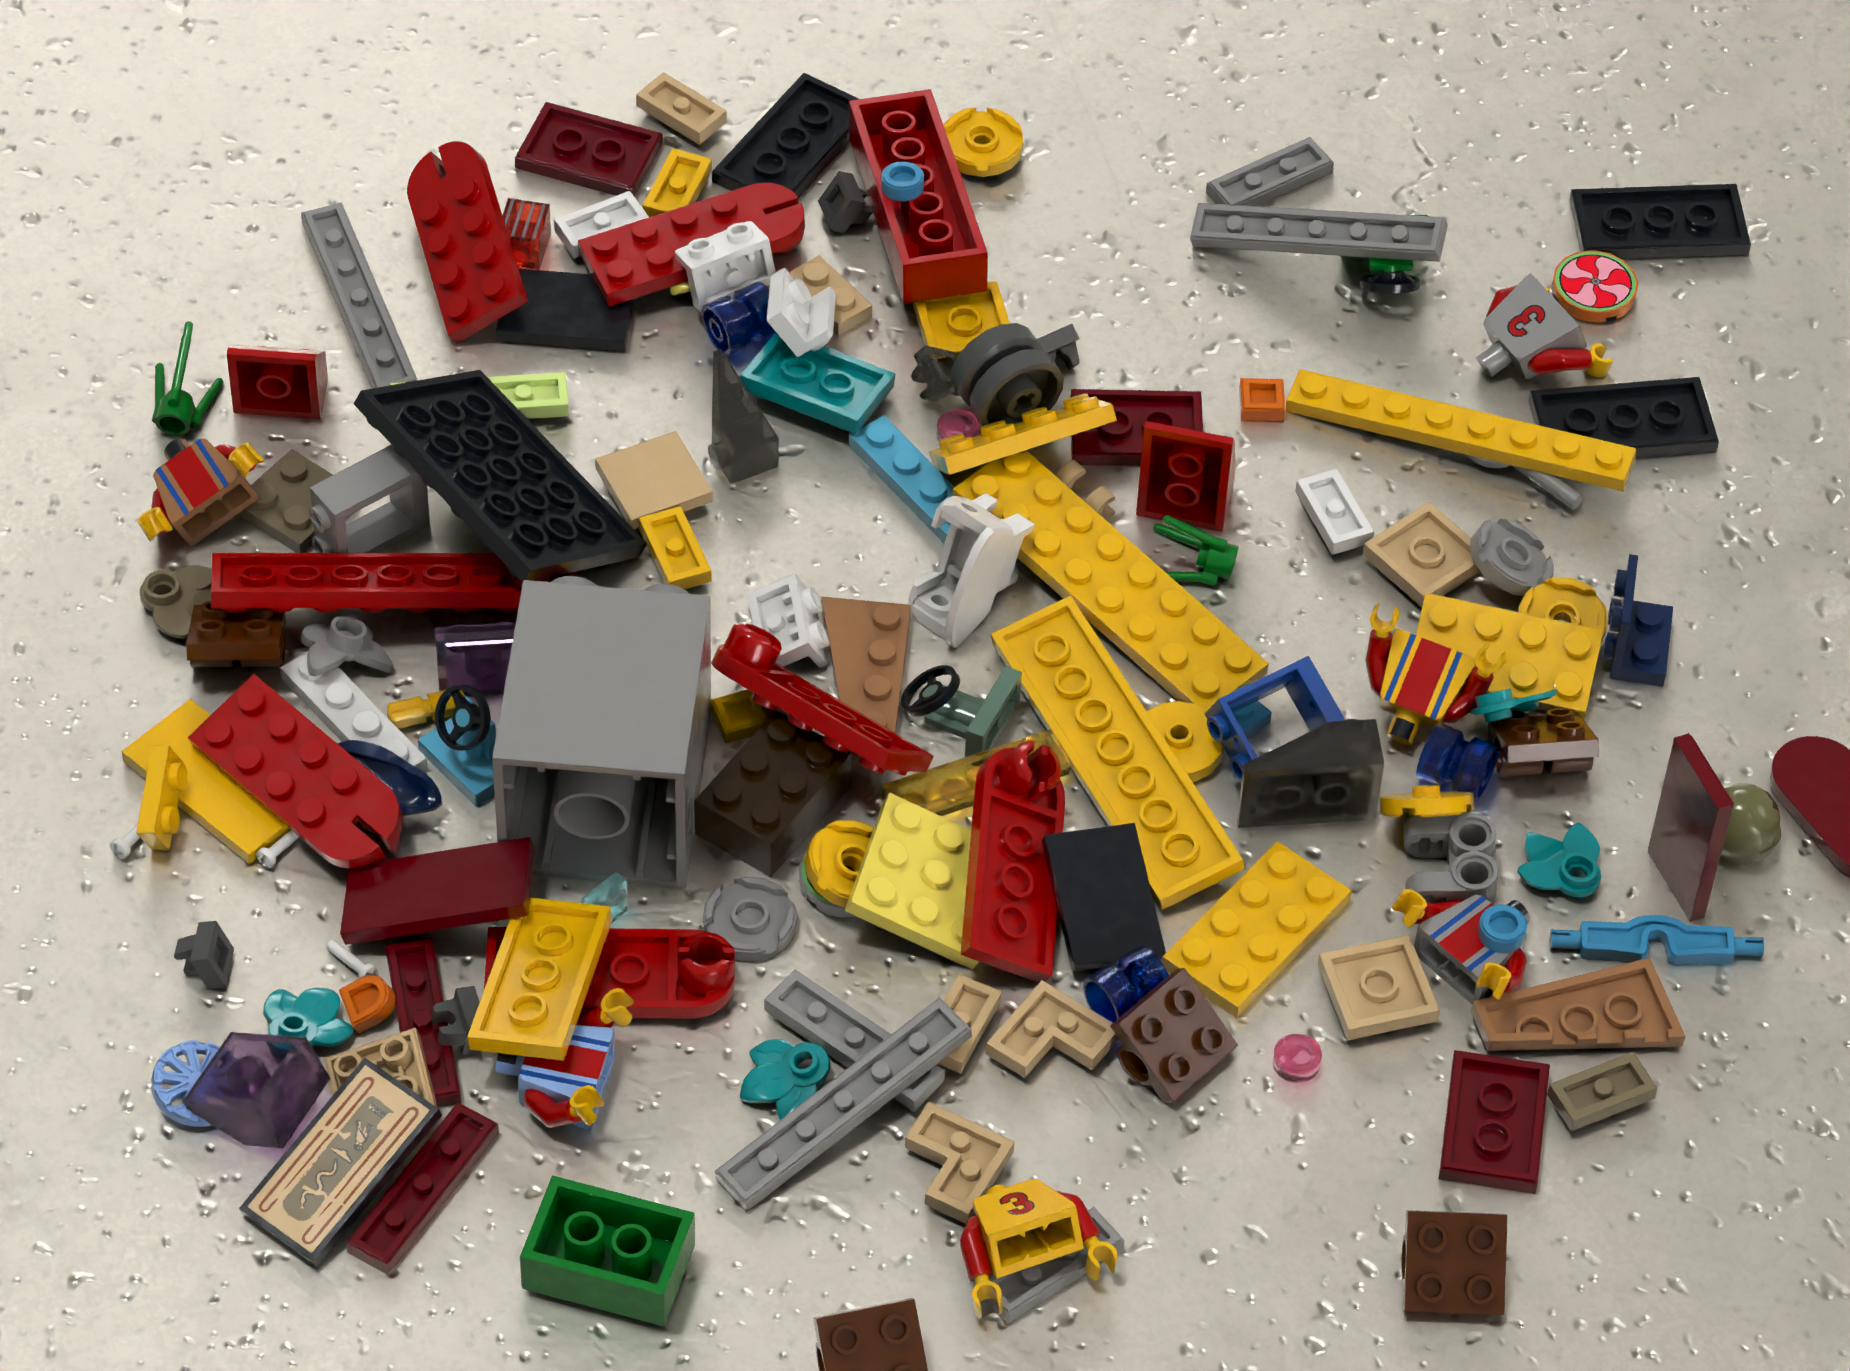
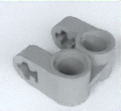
M1474 813L1437 817H1420V815L1409 818L1403 825L1405 851L1415 857L1447 858L1449 871H1426L1413 874L1406 880L1405 889L1416 891L1429 903L1454 900L1464 901L1474 895H1482L1494 905L1498 880L1495 847L1496 829L1494 824L1487 817Z

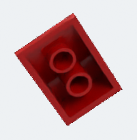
M1146 421L1143 434L1136 515L1163 520L1165 515H1169L1194 527L1223 532L1235 477L1236 456L1234 438Z

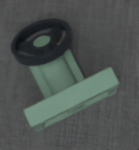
M948 665L936 666L926 670L911 681L901 696V706L908 715L913 717L926 715L925 723L965 738L964 759L981 765L1020 701L1022 672L1005 666L986 699L981 700L958 690L960 677L953 667ZM941 675L952 676L948 686H943L941 682L936 680V677ZM927 682V685L919 693V699L909 706L914 693Z

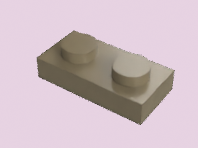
M1633 1051L1549 1084L1547 1095L1572 1132L1655 1099L1658 1088Z

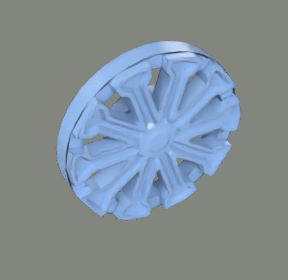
M197 1040L182 1042L162 1053L157 1061L151 1078L153 1098L163 1113L178 1123L192 1127H207L221 1123L234 1113L243 1094L244 1078L242 1077L238 1062L232 1055L229 1056L224 1052L225 1049L211 1042H207V1044L199 1043ZM197 1054L206 1055L201 1065L199 1064ZM185 1055L187 1064L184 1063L180 1058H178V1056ZM215 1060L222 1063V1065L211 1069ZM169 1066L175 1072L165 1071L163 1068ZM227 1075H231L232 1078H233V1081H231V1080H225V1079H221V1078H223V1077H225V1076H227ZM169 1084L176 1086L171 1087L169 1089L161 1088L160 1085ZM220 1092L231 1093L233 1098H226ZM180 1098L183 1101L181 1105H177L176 1107H174L170 1103L171 1101ZM210 1101L220 1109L219 1112L216 1113L210 1108ZM191 1106H198L199 1115H191Z

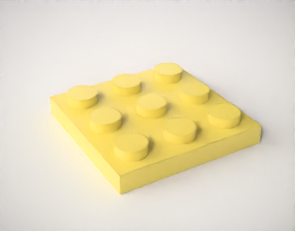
M889 792L879 811L845 911L973 970L979 961L960 955L971 830Z

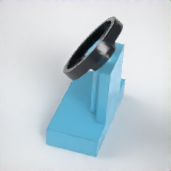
M469 685L452 686L440 696L435 709L436 728L418 739V750L477 807L494 796L492 756L496 739L495 723L491 720L489 705L478 689ZM460 690L466 691L469 694H471L476 700L478 706L474 704L467 696L464 697ZM452 696L456 707L453 710L452 718L445 722V708Z

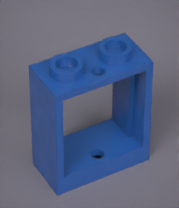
M1309 656L1219 698L1204 714L1207 718V727L1210 735L1216 742L1221 743L1230 759L1229 764L1234 777L1239 782L1244 783L1249 793L1339 750L1354 735ZM1286 688L1314 737L1316 744L1264 768L1233 713Z

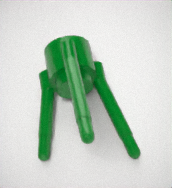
M190 321L184 325L172 388L166 395L164 365L157 363L155 366V409L152 422L162 432L173 436L186 434L190 427L195 429L200 427L203 414L223 385V379L217 378L196 408L192 396L188 392L181 390L193 330V323Z
M1169 515L1163 517V522L1173 528L1159 523L1154 524V531L1200 549L1196 566L1204 568L1203 572L1165 571L1176 582H1202L1216 586L1218 577L1230 579L1239 546L1229 544L1227 540L1211 536Z

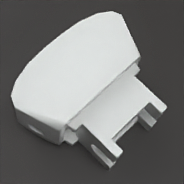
M987 493L972 501L960 496L947 497L937 506L931 526L936 529L949 522L948 534L936 572L920 574L914 580L908 599L909 605H911V612L918 622L945 639L946 643L954 648H958L990 613L996 593L1017 582L1019 575L1013 572L1014 565L1024 536L1033 532L1035 526L1034 523L1018 513L1005 519H999L990 512L997 507L998 500ZM948 572L959 579L955 592L941 584V581L947 577Z

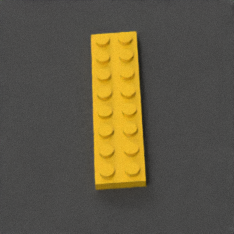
M1027 450L987 463L953 488L952 496H960L972 501L987 493L998 500L997 507L990 513L999 519H1005L1018 513L1034 523L1033 532L1023 538L1017 558L1063 599L1071 595L1085 618L1178 701L1198 704L1208 710L1219 698L1234 692L1239 687L1253 683L1267 674L1269 663Z
M1071 595L991 633L992 644L1005 665L1022 672L1021 690L1107 825L1115 826L1135 823L1152 896L1161 910L1244 870L1243 858Z

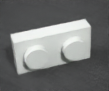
M627 191L554 219V229L572 257L576 258L581 256L578 240L649 218V216L631 191Z
M1337 468L1297 480L1295 492L1332 555L1364 546V543L1373 538L1374 530Z

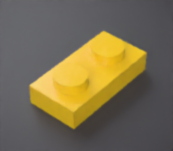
M672 148L642 205L646 214L652 217L695 203L712 171V159Z
M681 506L639 517V530L644 541L647 543L649 552L664 584L675 585L685 590L712 582V570Z
M151 746L136 833L152 850H170L172 834L177 833L180 822L177 808L180 791L184 790L187 783L186 765L170 746Z

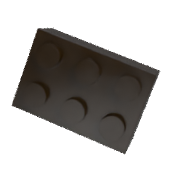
M777 710L773 712L694 800L695 834L769 877L774 875L851 787L852 752H842L828 746L822 741L824 738L822 735L813 730L807 731L787 721L788 716Z

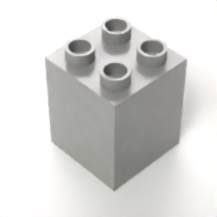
M563 576L552 582L523 580L492 762L497 842L531 837L535 847L532 875L686 888L695 829L694 800L700 793L711 716L710 596L690 594L683 588L671 584H656L644 590L601 587L585 578L577 576Z

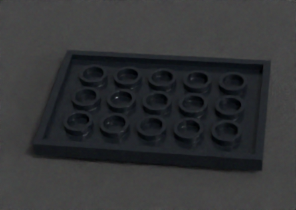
M481 370L361 390L357 396L354 405L366 417L367 422L393 445L396 453L411 464L422 476L425 484L434 489L450 506L451 511L479 536L480 542L491 549L507 566L510 574L522 583L523 580L536 581L638 558L647 546L642 537Z

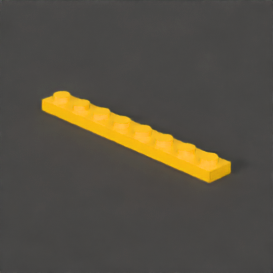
M1299 369L1286 399V412L1470 456H1477L1624 492L1636 459V448L1302 369Z

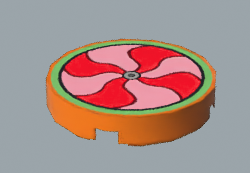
M1596 250L1580 251L1565 257L1556 266L1551 290L1553 297L1554 295L1556 296L1559 304L1571 316L1579 320L1599 323L1606 322L1607 317L1616 316V319L1626 315L1634 306L1638 281L1633 269L1624 260L1613 254Z

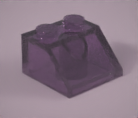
M501 622L497 624L454 625L451 627L435 628L439 691L447 690L456 685H469L478 689L483 696L503 695L516 623ZM463 691L464 696L473 697L468 692Z
M230 1032L182 1102L186 1109L245 1146L283 1149L331 1078L306 1037Z

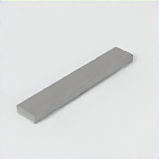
M342 202L301 212L303 227L371 388L389 386L390 383L418 381Z
M1198 203L1190 241L1193 247L1440 262L1448 224L1445 217Z
M939 997L714 1171L716 1179L747 1212L972 1037L971 1028Z

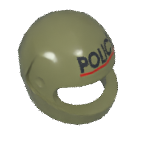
M1738 783L1728 786L1725 790L1734 805L1720 857L1725 861L1741 865L1759 862L1770 855L1781 839V817L1778 805L1767 791L1755 784Z

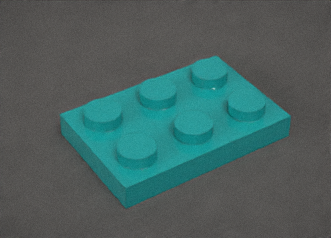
M776 332L740 374L739 389L856 434L894 387L896 373L826 346L816 351L809 350L797 357Z

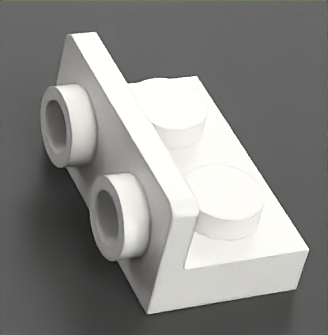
M752 221L735 223L725 231L707 238L695 239L687 246L675 251L676 259L686 269L693 305L700 312L770 285L771 275L776 273L769 238Z
M785 267L771 275L767 322L797 357L809 350L816 351L821 349L831 339L834 327L836 293L831 287H827L811 297L804 282L799 278L794 279Z
M792 574L747 594L752 624L768 631L781 642L782 650L776 661L777 664L784 667L809 656L819 668L828 665L825 647L829 646V638L818 616V613L822 611V603L812 586L807 588L796 574Z

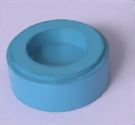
M910 162L892 163L885 167L881 173V190L886 197L895 201L913 200L919 197L924 190V173L919 166Z
M1503 904L1491 906L1480 917L1478 937L1481 943L1492 951L1499 953L1515 951L1525 940L1527 930L1526 918L1518 909Z

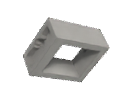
M392 444L310 487L312 507L309 508V515L314 524L315 536L312 537V545L316 553H380L430 526L427 485L411 464L396 453ZM390 494V502L346 525V517Z

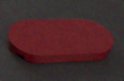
M1805 736L1793 739L1784 744L1773 758L1770 776L1771 789L1780 803L1832 863L1844 874L1850 876V750L1841 743L1825 737Z

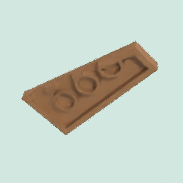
M821 596L822 616L829 638L828 649L831 654L835 688H837L838 699L896 733L911 605Z
M1651 958L1505 993L1500 1000L1489 997L1473 1001L1471 1007V1014L1487 1051L1683 1046L1686 1037Z

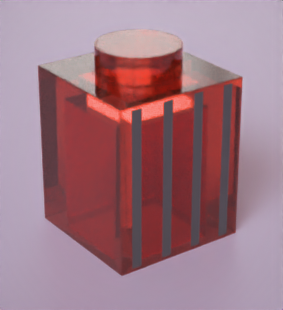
M508 198L502 216L517 265L522 268L540 270L551 235L550 204Z

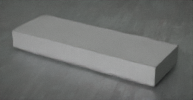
M1308 137L1208 182L1206 194L1215 204L1260 206L1333 173L1334 162L1311 137Z
M1095 1207L1089 1209L1088 1212L1101 1233L1098 1240L1112 1244L1116 1248L1117 1254L1124 1250L1125 1240ZM1083 1245L1084 1249L1000 1278H996L993 1274L989 1279L1001 1288L1002 1313L999 1314L997 1303L994 1300L985 1299V1301L1006 1325L1010 1324L1086 1274L1085 1264L1088 1251L1085 1245Z

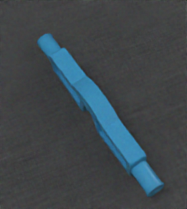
M1661 915L1641 916L1627 923L1582 921L1579 930L1550 929L1549 936L1550 949H1579V956L1582 959L1611 960L1625 963L1646 959L1649 942L1653 940L1659 941L1664 945L1667 960L1674 966L1695 964L1730 965L1733 962L1734 955L1759 957L1764 955L1763 937H1734V929L1732 927L1686 925L1680 920Z

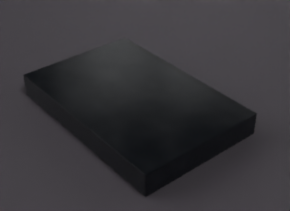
M519 269L529 302L498 319L496 341L626 351L634 299L609 307L591 274Z
M1135 823L1044 835L1042 839L1043 850L1072 972L1162 959L1166 951Z

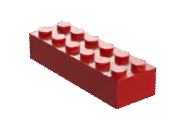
M931 89L849 101V140L903 304L987 291L988 252ZM895 162H910L919 166L924 173V190L922 194L910 201H895L886 197L881 190V173L883 169Z

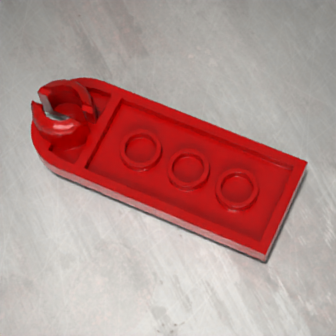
M453 141L438 147L442 160L432 152H429L417 163L409 177L407 196L447 334L458 344L529 301L487 163L484 157L469 144Z
M757 183L578 240V248L583 261L610 307L687 282L686 269L676 259L675 251L687 246L695 239L707 238L725 231L735 223L752 221L769 238L772 254L787 253L795 249L804 235V208L802 203L799 204L797 195L787 187L774 183Z
M736 623L732 626L725 643L718 646L711 661L712 666L726 677L752 691L751 699L756 703L772 710H776L777 707L789 713L787 721L807 731H812L814 728L825 735L822 740L825 744L842 752L851 750L861 756L858 761L859 764L873 772L884 774L887 769L906 776L908 771L927 772L934 757L933 755L777 664L776 661L782 650L781 642L768 631L755 625Z
M255 674L243 683L188 736L193 747L329 863L343 868H358L372 862L387 860L380 846L356 827V824L365 831L370 830L372 833L375 832L380 836L388 851L395 857L399 853L403 811L393 791Z
M1030 740L1019 744L1016 748L1009 747L998 750L985 760L977 771L960 955L1040 983L1041 980L1046 982L1052 977L1057 905L1042 839L1044 835L1063 832L1065 791L1060 780L1061 764L1056 753L1050 747L1043 744L1034 751L1035 741Z
M488 927L484 989L507 927ZM609 928L579 1016L601 1006L603 997L609 991L616 988L624 990L634 1000L632 1006L626 1007L632 1014V1018L697 1019L712 1015L729 1002L734 991V948L720 935L702 930Z

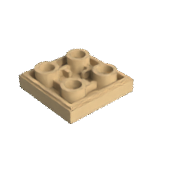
M677 431L595 458V468L625 520L633 529L639 528V517L679 506L685 512L713 502L712 489Z
M416 1027L324 1058L332 1096L360 1062L367 1058L437 1107L421 1038Z

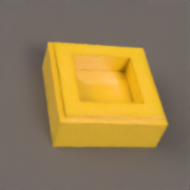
M748 689L711 699V712L725 743L753 736L768 719L762 705L751 699L753 692Z

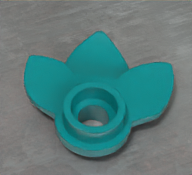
M1511 688L1475 697L1477 708L1472 709L1470 714L1475 716L1484 714L1485 722L1512 717L1513 711L1527 712L1537 710L1539 708V701L1554 697L1557 694V690L1552 689L1518 699H1513Z
M1580 823L1574 824L1566 833L1563 842L1533 832L1526 834L1525 854L1529 862L1517 869V873L1526 883L1541 890L1560 889L1565 894L1574 897H1585L1598 889L1601 881V871L1596 861L1600 855V846L1594 835Z
M320 987L305 990L299 997L284 989L273 991L264 1003L263 1015L270 1023L268 1038L274 1050L286 1057H299L306 1054L312 1045L332 1047L346 1041L353 1034L354 1028L349 1023L336 1018L340 1007L339 995L332 989Z
M772 1039L758 1044L749 1051L750 1057L757 1067L752 1069L744 1078L740 1090V1099L746 1103L776 1102L778 1117L781 1120L818 1091L817 1087L825 1082L830 1071V1059L827 1052L820 1045L811 1042H804L794 1046L782 1039ZM812 1059L809 1067L805 1069L798 1068L801 1062Z

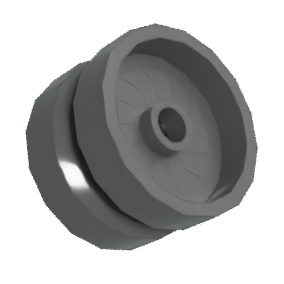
M1018 323L1001 324L981 333L971 340L958 354L951 368L952 385L966 405L970 406L971 411L982 426L1005 420L1006 424H1015L1023 421L1021 414L1041 407H1047L1049 411L1056 404L1063 390L1064 377L1048 353L1044 352L1029 328Z

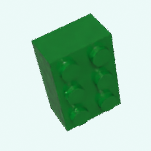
M552 1175L520 1255L522 1289L665 1327L695 1247V1213Z

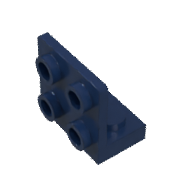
M1629 554L1626 570L1617 569L1613 596L1620 597V599L1611 598L1607 624L1610 625L1609 630L1615 631V633L1607 632L1603 659L1611 660L1610 679L1663 687L1667 670L1673 606L1633 600L1638 555Z

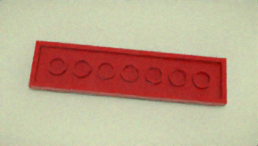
M212 553L211 608H221L231 613L243 612L248 608H268L270 611L278 613L289 612L294 608H314L316 611L325 613L334 612L340 608H360L365 612H380L385 608H405L411 612H426L431 608H451L457 612H471L477 608H497L503 612H516L519 607L523 583L510 574L507 566L495 553ZM577 571L536 581L552 582L563 576H577Z

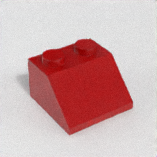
M249 345L228 347L227 363L233 413L321 419L328 383L325 351Z

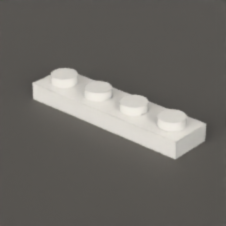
M309 651L280 667L281 679L341 742L359 740L373 743L392 751L422 771L428 769L427 758L339 667L318 676H311L307 667Z

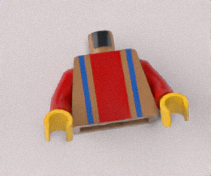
M185 439L173 440L164 449V455L168 461L157 468L153 475L157 489L153 492L151 509L143 513L137 519V523L149 542L154 540L157 534L171 531L173 529L171 525H173L191 547L260 499V496L246 480V477L249 475L248 472L254 470L256 464H261L264 459L249 442L242 443L238 447L226 444L214 447L207 439H198L191 445Z

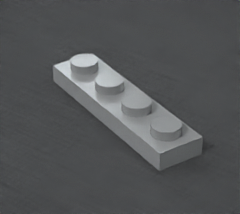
M796 969L764 999V1010L811 1043L820 1045L829 1055L847 1067H850L891 1035ZM935 1065L896 1095L894 1099L915 1112L944 1082L945 1070Z

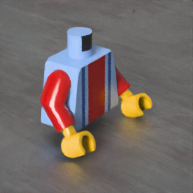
M616 988L609 991L603 997L601 1006L579 1016L564 1061L498 1053L496 1072L519 1077V1103L526 1107L546 1127L557 1128L572 1124L592 1131L594 1122L597 1119L598 1109L605 1104L602 1096L615 1059L614 1028L611 1027L614 1022L620 1027H626L630 1024L632 1014L626 1007L632 1006L634 1000L624 990Z

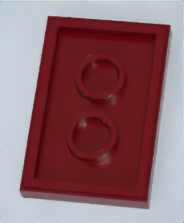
M545 102L515 156V168L615 196L631 191L635 197L663 144V133Z
M1071 389L1070 398L1081 394H1088L1089 397L1097 396V399L1111 403L1117 421L1071 435L1072 460H1075L1080 465L1141 466L1143 434L1146 421L1203 432L1201 391Z
M1454 1050L1438 1179L1536 1193L1550 1064Z

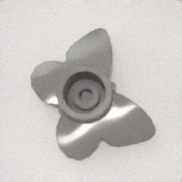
M338 616L332 620L330 627L322 623H311L305 626L302 631L301 642L310 648L307 655V667L311 676L324 674L338 667L345 660L349 662L354 660L360 664L391 673L393 663L383 648L372 641L373 633L357 618Z

